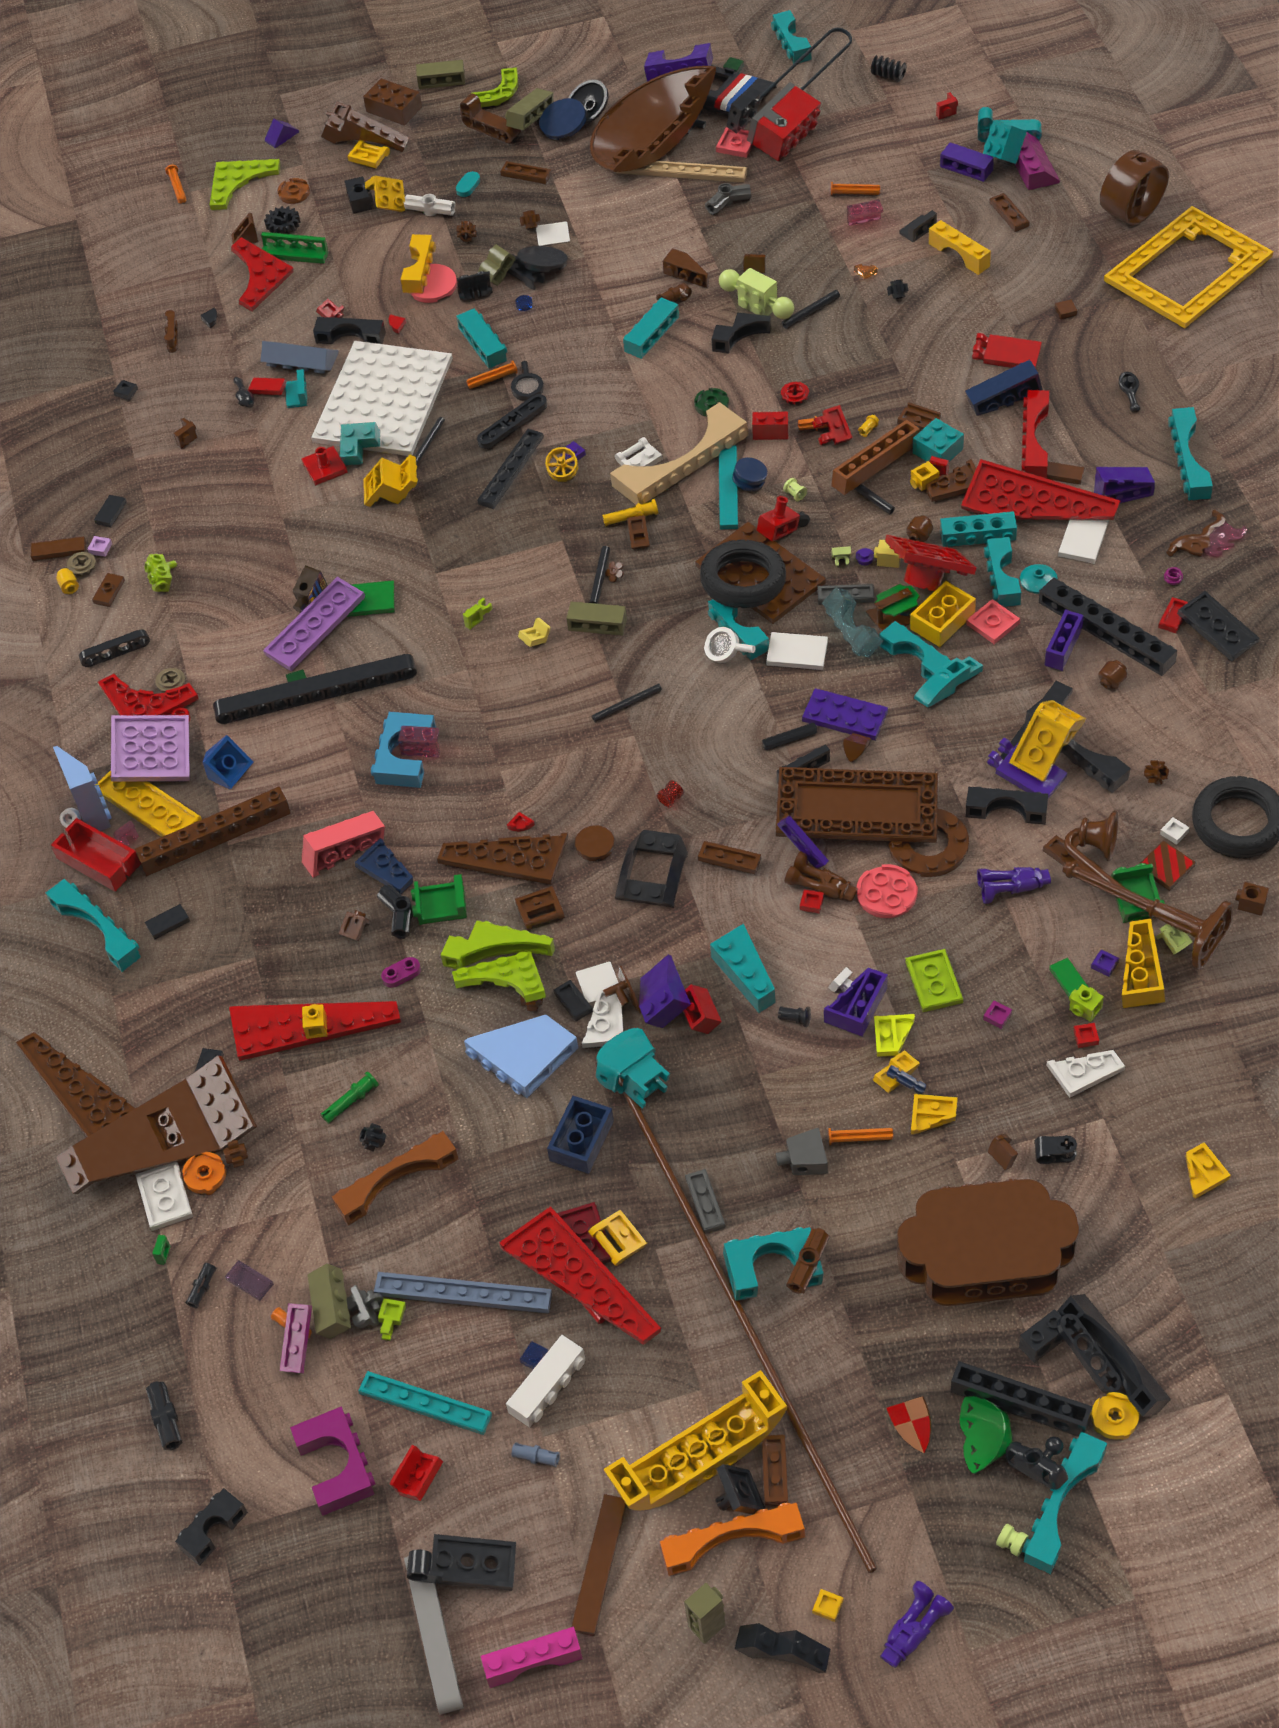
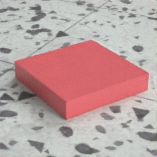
M726 127L716 146V152L747 158L753 147V144L747 141L749 131L741 129L736 134Z
M993 599L966 620L967 626L993 644H996L1020 624L1019 617Z

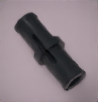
M209 1263L203 1264L198 1278L192 1283L193 1288L185 1302L188 1306L193 1308L199 1307L205 1292L210 1288L209 1283L217 1269L214 1265ZM203 1278H205V1280H204V1282H203V1284H202V1286H201V1288H200L199 1293H197V1291H198V1289H199V1287H200V1285H201V1283H202V1281H203Z

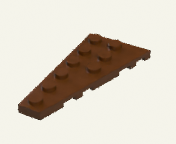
M568 832L561 833L560 836L544 834L542 837L536 838L521 836L498 838V841L490 842L486 839L480 840L478 843H468L467 841L443 843L437 861L438 864L552 885L568 840Z

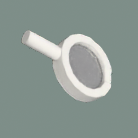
M718 627L707 636L704 650L712 661L726 663L736 655L737 651L754 653L755 646L739 644L738 636L734 631L726 627Z

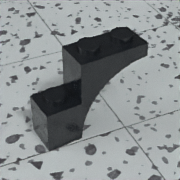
M737 312L733 326H715L711 339L712 352L729 354L732 347L747 336L761 333L770 334L772 329L771 316Z
M760 1623L740 1626L735 1650L752 1659L767 1658L786 1661L804 1666L817 1673H826L831 1650L797 1630L776 1633Z

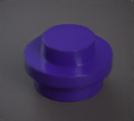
M862 548L856 552V560L860 565H869L874 559L873 551L868 548Z

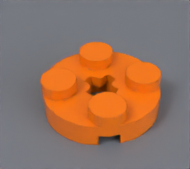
M204 1152L202 1155L197 1157L194 1155L188 1159L182 1173L188 1189L198 1194L211 1195L223 1184L227 1170L218 1155ZM207 1169L209 1174L202 1177L200 1172H205Z

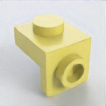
M536 618L534 626L520 630L518 637L529 647L546 643L550 626L542 619Z

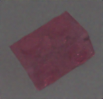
M871 200L847 206L848 225L881 219L883 207L880 200Z
M402 726L398 739L401 755L439 757V728Z

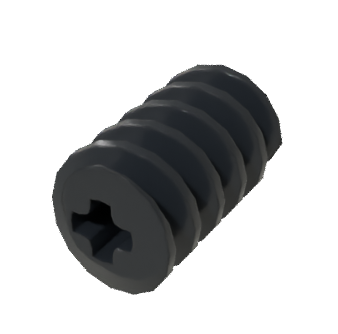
M876 55L870 69L873 75L883 76L885 79L889 78V80L900 82L905 76L907 63L904 62L901 66V61H897L895 64V59H892L890 62L889 57L884 60V56L881 55L878 59Z

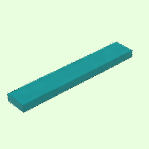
M737 445L729 449L725 448L719 454L720 530L738 529V489L732 479L737 463Z
M367 1371L358 1390L361 1395L484 1435L492 1417L491 1411Z

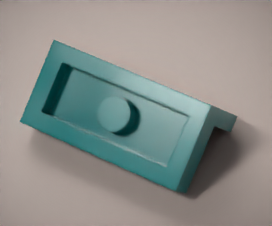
M304 369L297 370V380L286 382L287 408L308 406Z

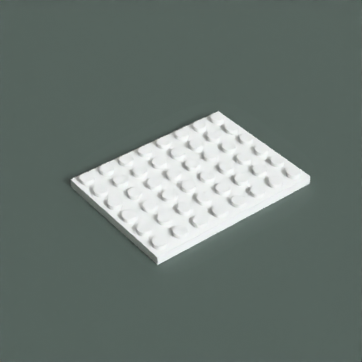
M354 341L313 432L312 442L340 446L341 424L376 422L380 429V447L363 448V450L405 456L413 455L453 359L452 353Z

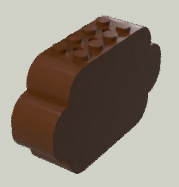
M1008 1179L1003 1182L988 1181L977 1185L964 1184L960 1187L952 1188L945 1186L930 1190L918 1199L916 1215L906 1219L898 1229L897 1260L899 1270L908 1281L915 1284H924L929 1298L942 1306L1045 1295L1056 1287L1060 1268L1070 1264L1075 1257L1079 1232L1077 1217L1074 1210L1068 1204L1059 1200H1050L1047 1189L1041 1183L1031 1179Z

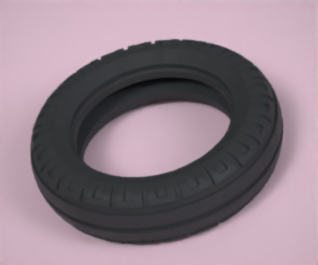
M732 540L716 546L705 556L700 569V579L706 593L716 602L733 608H754L770 602L781 592L786 580V568L781 556L770 546L753 540ZM748 561L761 565L768 571L769 575L759 584L740 587L724 582L717 573L723 566L729 563Z
M1230 776L1218 779L1207 785L1195 800L1192 810L1194 829L1202 842L1217 853L1228 857L1232 856L1233 858L1259 856L1271 850L1279 842V795L1273 788L1254 778ZM1230 798L1247 799L1258 804L1265 811L1268 823L1263 830L1249 836L1232 835L1221 830L1214 823L1211 811L1216 804Z

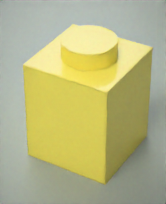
M879 540L878 547L874 549V558H877V566L899 568L901 560L899 555L889 548L890 546L885 540Z

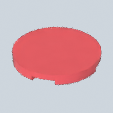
M430 264V274L427 275V286H424L423 293L410 294L415 300L420 302H438L437 300L446 296L449 297L457 287L456 275L452 269L445 265Z
M884 864L870 871L867 870L862 874L857 883V899L860 906L869 914L879 918L901 916L907 913L917 900L918 887L915 880L910 875V872L896 865Z

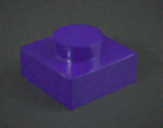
M574 441L566 446V448L571 449L575 453L577 461L586 455L585 450ZM566 454L565 459L567 460L572 456Z

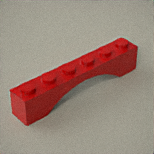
M1028 390L1027 397H1024L1023 408H1027V410H1023V421L1026 422H1023L1022 433H1026V435L1022 436V446H1026V448H1022V459L1025 460H1022L1021 471L1047 479L1048 453L1037 442L1035 431L1039 424L1048 417L1049 391Z

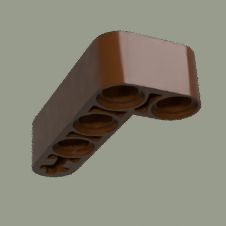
M473 93L460 103L462 122L471 129L505 143H511L521 133L520 129L506 126L505 118L483 110L479 97Z

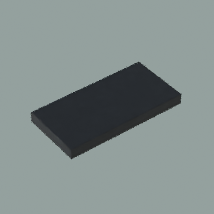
M1206 591L1199 594L1177 611V614L1231 662L1259 642L1260 638Z

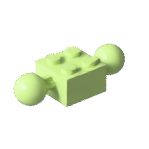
M752 268L746 270L741 276L732 269L723 271L719 276L720 287L728 292L737 289L738 305L754 314L768 316L773 312L777 318L787 319L794 312V304L791 299L787 297L777 298V281Z

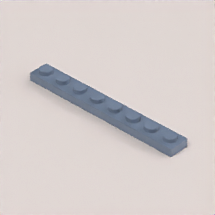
M378 1272L374 1288V1294L379 1293L383 1297L549 1313L552 1298V1289Z

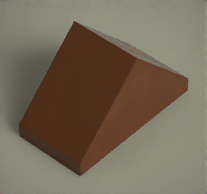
M249 212L231 234L233 244L241 237L251 243L258 242L252 213Z

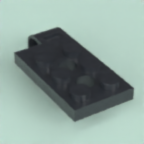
M434 1534L432 1553L426 1550H412L409 1552L407 1578L416 1582L512 1591L516 1542ZM463 1557H470L474 1564L466 1567L461 1563V1559ZM487 1559H493L496 1561L497 1567L489 1569L485 1566L484 1562Z

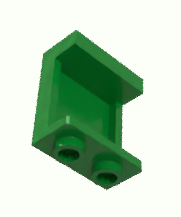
M1141 863L1130 868L1119 867L1112 872L1111 877L1126 889L1149 900H1160L1152 873L1153 864L1146 865ZM1115 896L1123 923L1154 918L1149 917V912Z
M462 874L454 875V882L419 887L418 881L414 882L411 896L412 901H416V905H413L412 908L414 917H418L419 925L467 918Z

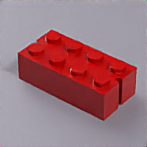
M78 818L65 829L71 845H69L64 833H61L51 844L56 859L114 892L127 880L126 875L130 877L141 865L135 850Z

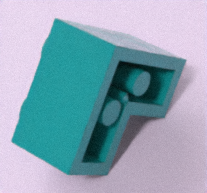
M376 422L341 424L340 458L346 466L363 464V448L380 447L379 427Z

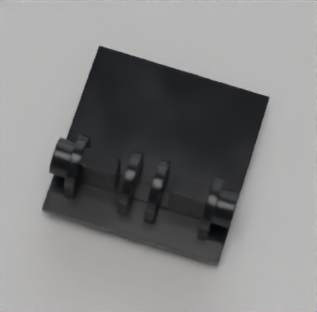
M480 271L474 275H462L456 278L460 300H471L470 292H472L473 299H475L474 291H477L478 298H480L479 290L482 297L490 296L493 293L489 271Z

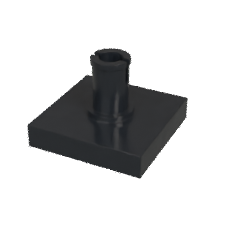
M725 1464L716 1469L725 1489V1493L715 1500L720 1510L725 1511L732 1506L733 1511L754 1515L758 1510L766 1509L750 1470Z

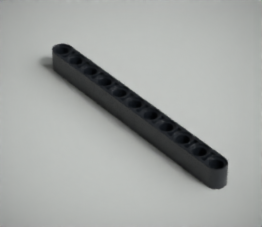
M402 654L222 698L213 703L214 714L217 723L228 724L411 679L416 676L417 669L413 656L411 654Z

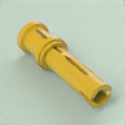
M652 499L651 502L637 503L635 507L603 514L602 516L604 524L607 526L625 521L630 517L658 515V509L655 499Z

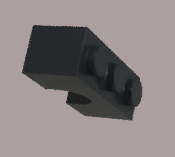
M223 1488L219 1493L213 1495L210 1503L204 1510L199 1511L195 1515L193 1522L178 1534L175 1542L184 1554L200 1566L216 1549L212 1540L208 1537L209 1530L218 1524L226 1525L233 1530L248 1512L242 1502Z

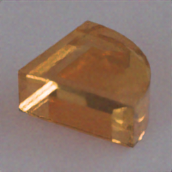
M862 264L854 266V271L865 280L878 273V268L874 265L862 266Z

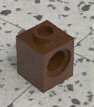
M1244 882L1243 889H1238L1235 899V901H1239L1237 910L1262 916L1269 888Z

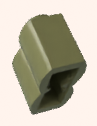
M496 244L490 249L487 259L481 263L478 272L489 271L490 282L498 286L504 279L506 272L513 265L516 257Z

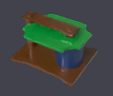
M900 583L876 595L877 601L874 603L876 608L867 610L866 614L881 632L894 621L900 625L907 626L910 624V614L919 607L917 600L920 598V595L911 585L904 586Z

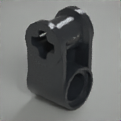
M1040 1136L1034 1140L1036 1162L1039 1164L1069 1163L1076 1158L1077 1142L1072 1136Z

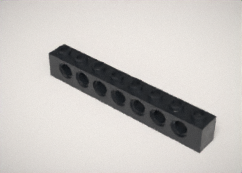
M1053 577L1039 590V603L1061 617L1065 610L1084 615L1083 630L1160 676H1163L1176 663L1178 650L1173 646L1164 643L1156 636H1152L1144 631L1141 627L1130 623L1110 609L1098 604L1095 600L1069 587L1063 581Z

